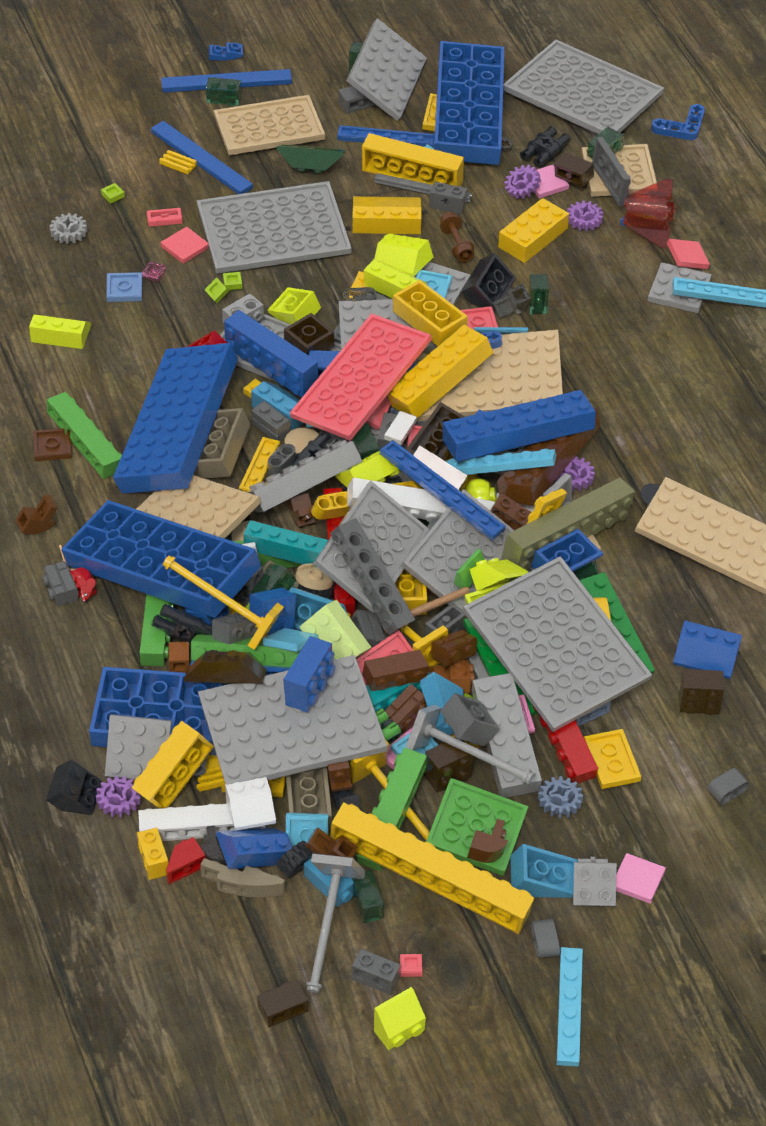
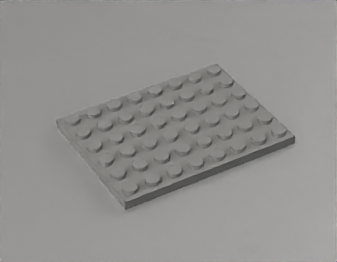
M554 40L503 84V91L607 139L613 140L664 93V87L561 41Z
M329 181L197 200V208L216 274L352 253V248Z
M561 556L463 606L462 611L553 732L650 680L652 677L647 667Z
M355 655L333 660L335 672L332 677L329 676L324 691H320L315 706H311L308 713L285 705L283 679L288 671L266 675L263 684L232 683L198 691L225 784L229 785L235 782H244L264 777L270 780L328 766V764L386 752L387 744Z

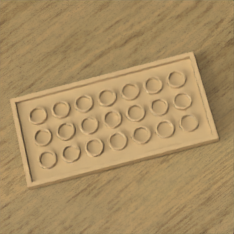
M665 477L636 526L635 532L766 594V524Z

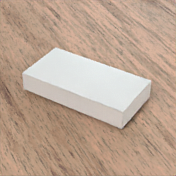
M400 411L385 433L384 439L390 442L394 440L399 445H402L415 425L417 417Z

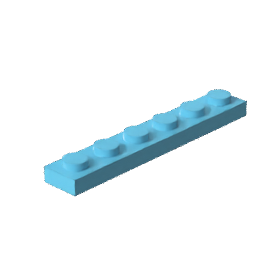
M674 277L672 280L673 295L766 308V290Z
M542 449L534 452L523 451L515 454L486 455L485 457L471 458L458 462L455 459H450L445 462L467 475L554 466L556 452L555 449Z
M561 947L557 1065L579 1067L583 949Z

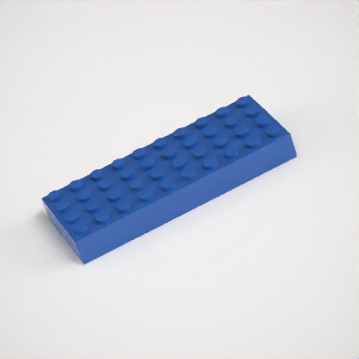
M440 41L434 150L464 157V162L499 165L502 142L504 47Z
M231 343L165 350L113 476L121 493L187 489L189 487L238 360Z
M107 500L61 549L67 565L72 568H85L92 575L214 618L223 610L226 604L171 568L166 570L162 564L168 555L174 556L176 563L231 599L261 567L256 549L110 500Z
M103 667L89 729L91 746L107 747L111 714L172 720L171 734L174 727L183 721L213 745L198 691L232 683L184 682L186 673ZM214 747L208 755H216Z

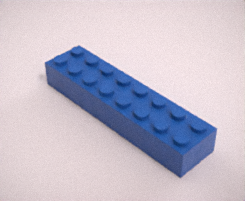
M581 390L443 422V442L455 461L458 462L595 429L596 411Z

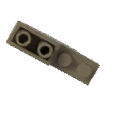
M205 858L201 863V877L215 881L219 891L245 897H274L284 895L285 879L278 875H271L262 872L258 868H251L249 866H246L243 872L237 868L228 869L227 866L215 860Z

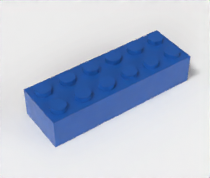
M238 310L224 321L225 341L231 343L235 353L243 360L251 363L255 368L264 372L268 377L276 380L280 385L291 390L295 395L302 398L318 379V362L242 311Z

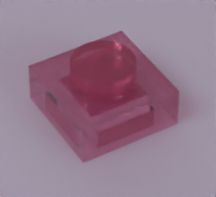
M149 261L142 271V277L158 282L166 271L165 265Z

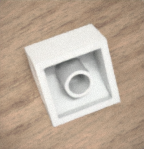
M266 777L235 782L229 785L225 784L226 803L235 831L276 823L271 790Z

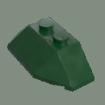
M277 145V150L297 171L313 169V172L323 173V170H327L345 154V150Z

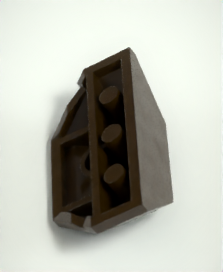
M210 650L205 651L188 668L184 676V682L263 684L267 670L251 652Z

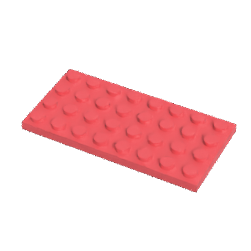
M371 313L291 410V418L351 441L432 340L431 335Z

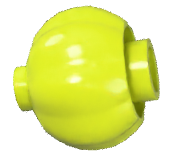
M474 479L467 484L465 490L474 498L496 501V489L491 487L490 482L487 480Z

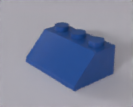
M577 529L535 551L531 567L535 570L561 556L573 572L602 557L603 552Z
M684 621L673 664L690 669L723 671L724 678L731 679L740 650L742 635Z
M272 827L216 832L228 869L245 868L246 866H274L282 858L281 856L292 848L287 833Z

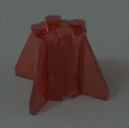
M664 179L633 192L629 195V198H625L624 202L627 213L624 215L623 224L664 248H668L667 242L671 229L669 221H673L674 212L678 208L674 206V202H671L673 199V179Z

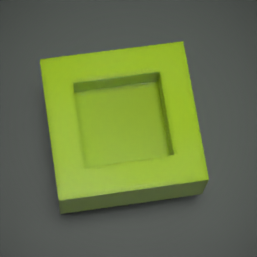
M116 183L101 189V195L110 204L125 197L124 191Z
M240 272L223 273L224 285L228 290L242 289Z
M218 278L205 289L216 303L229 292L227 287Z

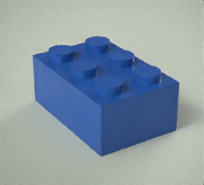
M309 636L283 679L286 706L307 713L311 706H315L320 691H324L329 676L332 677L335 672L332 643Z

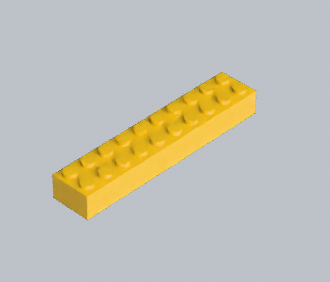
M343 802L331 824L330 837L335 840L340 835L345 836L358 846L355 853L517 934L520 933L530 914L534 897L529 892L518 890L512 887L509 882L505 880L500 881L494 878L491 873L484 870L480 871L474 868L471 863L460 861L447 851L442 852L436 849L433 844L422 842L413 834L404 833L398 830L395 825L384 823L375 815L360 811L353 804L348 805Z

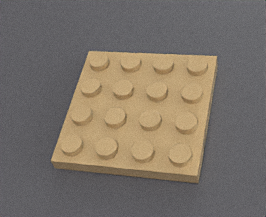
M647 144L610 146V149L631 178L628 195L648 194L651 190L658 191ZM582 147V158L592 162L595 147ZM594 169V176L588 182L591 197L611 196Z

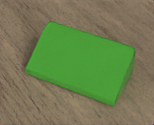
M477 549L456 572L454 584L458 587L469 588L472 585L473 579L469 569L476 567L477 562L484 560L480 549Z

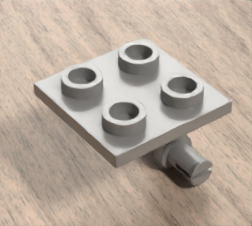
M590 857V859L578 858V862H574L573 905L616 906L617 864L608 863V859H595V857Z

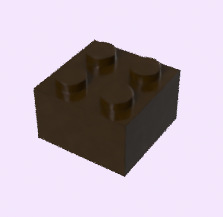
M310 313L284 329V340L309 356L310 351H329L334 348V331Z
M683 669L679 691L680 712L689 714H720L724 693L723 671Z
M446 742L425 751L428 765L424 776L436 793L447 789L450 778L464 782L472 776L473 755Z

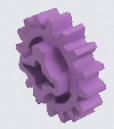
M521 165L520 169L515 167L516 171H510L511 175L506 176L508 181L504 182L507 192L511 197L515 196L516 199L520 196L524 199L525 195L531 197L530 193H536L535 188H540L538 184L541 182L539 172L535 167L531 168L530 165H527L526 168L524 165Z
M582 201V203L576 202L575 205L571 204L570 208L567 209L569 213L568 224H573L572 228L578 227L579 231L581 229L588 231V228L594 230V226L599 228L603 222L602 208H597V204L592 205L591 201L585 203V201Z
M575 456L555 481L567 473L572 478V492L575 488L578 491H581V487L587 489L588 484L592 485L594 480V466H590V461L585 463V458L578 460V457Z
M115 776V780L107 778V783H100L101 788H97L96 801L98 808L103 809L104 814L111 812V817H114L115 814H119V817H122L123 813L130 815L131 809L137 810L136 805H140L141 795L131 788L134 785L133 779L126 781V776H123L122 779Z

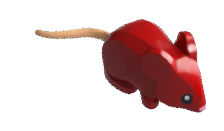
M69 568L78 590V598L81 596L82 601H86L97 593V589L94 588L96 581L92 578L89 570L85 568Z

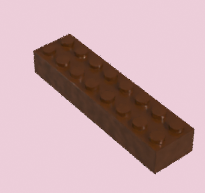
M593 407L596 411L595 429L529 444L524 451L534 452L542 449H555L556 460L554 466L506 470L497 481L499 495L502 493L517 503L534 506L536 500L546 492L600 428L598 408Z

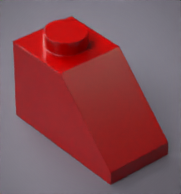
M194 837L183 840L175 845L166 868L168 884L201 870V863L204 858L206 859V856Z

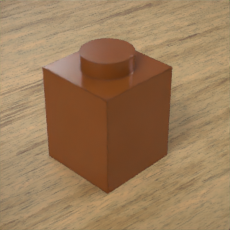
M169 642L170 672L186 673L190 667L189 642Z

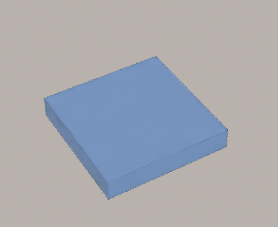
M107 273V302L142 301V273Z

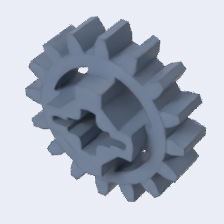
M562 776L559 777V780L552 777L551 782L545 780L544 786H540V791L538 792L539 806H544V812L551 811L550 816L552 817L555 814H558L559 818L562 817V814L570 817V812L576 814L577 808H581L583 801L582 788H577V782L570 783V778L564 781Z

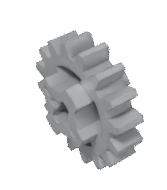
M70 213L66 216L61 214L60 218L56 216L50 225L51 237H54L55 241L60 240V243L66 241V244H69L71 241L73 243H76V240L81 241L87 232L86 220H83L82 216L77 218V214L71 216Z

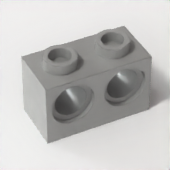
M251 294L222 309L223 323L238 310L255 321L264 318L263 304Z

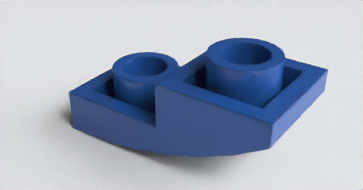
M226 42L225 47L209 45V60H232L243 57L242 44Z

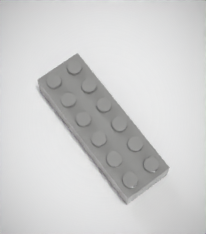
M340 440L331 445L332 449H322L315 453L316 457L304 458L299 461L300 465H291L283 469L282 474L278 473L267 477V482H258L251 485L247 493L259 496L261 503L254 509L255 512H264L362 462L353 441Z
M509 673L473 680V699L481 701L500 728L486 745L488 754L525 772L527 769H530L535 774L530 785L523 784L521 778L491 764L499 796L506 798L540 791L542 779L514 678Z

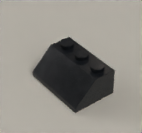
M496 253L480 259L461 293L471 305L481 308L492 306L495 312L516 277Z

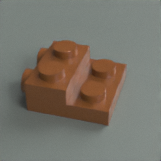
M469 660L458 661L449 665V667H444L443 665L429 667L430 674L435 672L463 688V693H470V685H472L474 680L473 664H469Z

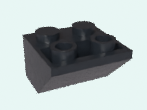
M71 759L56 767L46 801L61 811L91 815L96 804L97 788H100L102 780Z

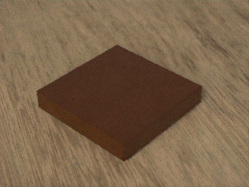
M64 428L33 431L35 461L72 458L70 430L66 431V434Z

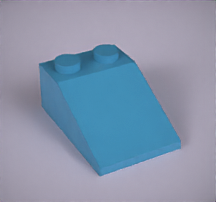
M522 844L510 855L512 887L518 890H525L532 897L573 898L574 862H578V859Z

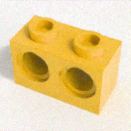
M158 828L137 832L138 848L148 879L166 876L168 859Z

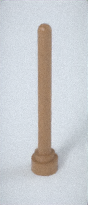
M463 587L410 611L413 617L469 594L470 589Z

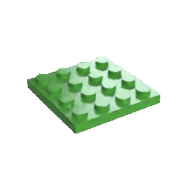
M450 778L426 842L433 844L436 849L442 852L447 851L458 860L467 861L472 865L504 876L528 806ZM496 820H504L503 829L506 830L504 839L508 840L501 858L491 863H482L467 858L475 831L478 830L492 835Z

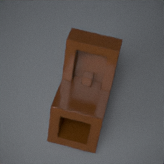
M308 493L292 497L287 501L291 516L297 527L317 522L311 513L313 505Z
M44 494L36 508L23 507L15 521L21 533L39 534L49 530L56 523L53 515L58 507L51 495Z
M348 761L328 764L327 774L331 793L352 790Z
M496 820L492 835L476 830L467 858L482 863L495 862L501 858L508 840L504 839L506 830L503 829L505 821Z
M318 827L313 830L305 844L315 854L352 858L358 849V846L345 836L340 835L334 840Z

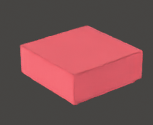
M400 954V977H422V954Z

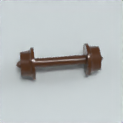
M447 212L440 218V229L443 233H452L456 242L452 249L453 256L460 262H468L474 256V245L470 241H462L458 230L462 225L461 218L453 212Z

